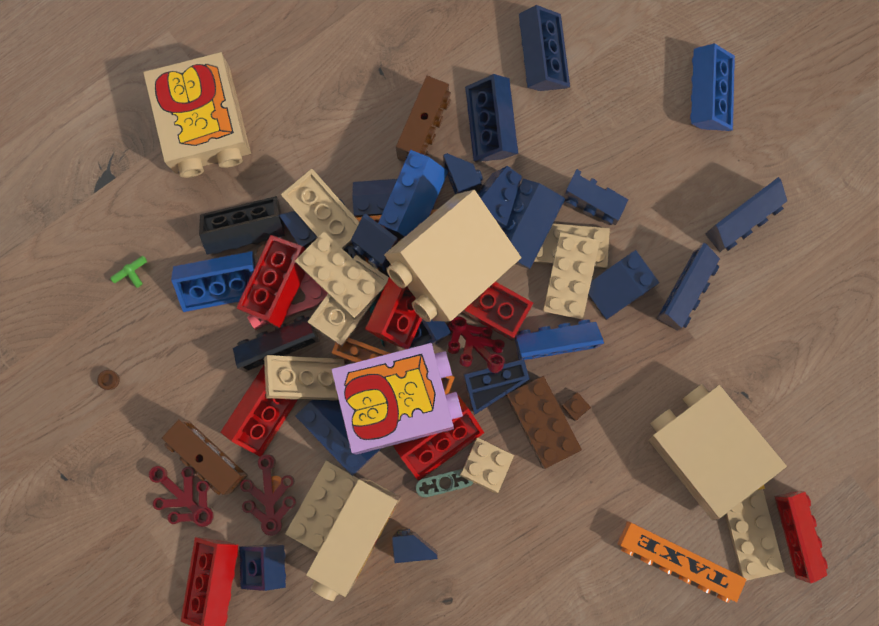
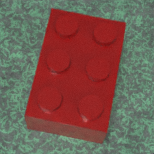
M495 281L469 304L462 313L512 341L530 311L533 302Z

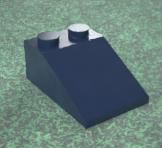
M635 250L592 280L588 295L607 320L660 282Z

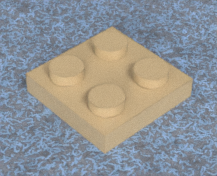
M477 437L459 476L497 494L514 455Z

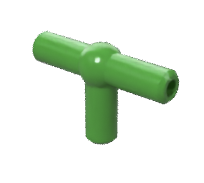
M141 256L131 264L125 265L122 270L110 277L111 281L117 283L128 275L136 288L142 286L143 283L135 270L147 263V259Z

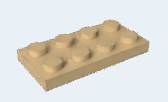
M313 169L309 170L281 194L284 200L317 237L325 232L342 249L352 242L351 238L359 221Z
M553 224L534 263L553 264L559 233L562 232L600 240L594 268L606 269L608 265L610 228Z
M325 232L295 260L354 319L384 289Z
M559 233L543 307L544 312L583 320L600 240Z
M356 255L354 260L384 288L389 277ZM327 294L308 323L343 346L377 297L354 319L335 299Z
M272 355L264 357L266 398L339 400L332 369L345 366L344 359Z
M326 460L285 534L319 553L359 478L352 476L347 471Z
M763 489L756 490L725 514L740 574L747 580L785 572Z

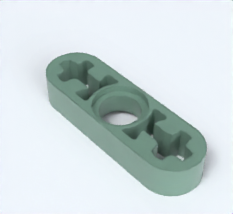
M462 469L421 479L416 485V491L421 497H430L469 487L473 482L468 480V483L465 484L464 481H458L459 486L454 487L455 482L451 475L456 474V478L461 477L459 475ZM442 477L450 478L451 486L448 489L440 487L439 481ZM432 479H436L438 492H434V488L429 489L428 494L420 491L419 487H422L423 482L431 485L433 484Z

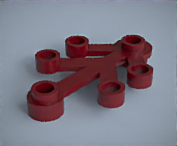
M456 316L449 322L448 328L453 334L451 341L448 343V352L451 354L459 352L460 335L466 340L464 352L461 354L459 361L462 366H471L473 360L471 354L474 348L487 361V367L491 372L498 373L503 369L504 357L500 354H491L484 347H492V350L496 353H501L504 350V341L491 339L492 330L490 328L468 325L467 320L460 316ZM471 333L480 334V335H479V337H478V336H473Z
M265 454L258 459V467L263 473L264 493L250 479L243 480L240 488L243 492H249L266 508V514L256 507L253 500L243 502L242 510L255 516L261 522L262 531L266 535L273 536L280 532L282 528L281 519L289 509L295 507L296 499L293 496L285 497L283 506L276 513L274 505L285 491L294 485L295 480L291 475L284 476L281 479V484L273 493L271 469L274 468L276 460L272 455ZM264 459L269 461L267 467L262 464ZM285 478H289L291 480L290 485L285 484ZM245 482H249V483H250V488H249V489H245V487H244V483H245ZM287 499L293 501L292 506L286 504ZM247 503H251V510L246 508ZM268 522L274 523L273 529L268 527Z
M155 466L149 471V478L152 482H161L178 498H156L153 501L154 509L187 507L192 512L180 514L174 511L169 513L167 519L170 524L194 521L197 526L206 527L213 521V511L207 507V492L210 489L208 481H199L196 485V489L199 492V506L193 501L192 478L195 476V469L193 467L182 469L184 491L167 476V470L164 467ZM187 469H190L192 472L189 477L185 474ZM159 470L163 473L161 478H158L156 475ZM201 483L206 484V489L204 491L200 489ZM158 500H161L163 502V506L161 508L157 506ZM202 512L206 513V520L201 519L200 515ZM173 514H176L178 517L176 522L171 519Z

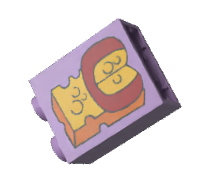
M432 343L332 369L353 454L357 455L454 429L452 419L463 417L457 392L445 395L441 378L452 376L446 351L434 354Z

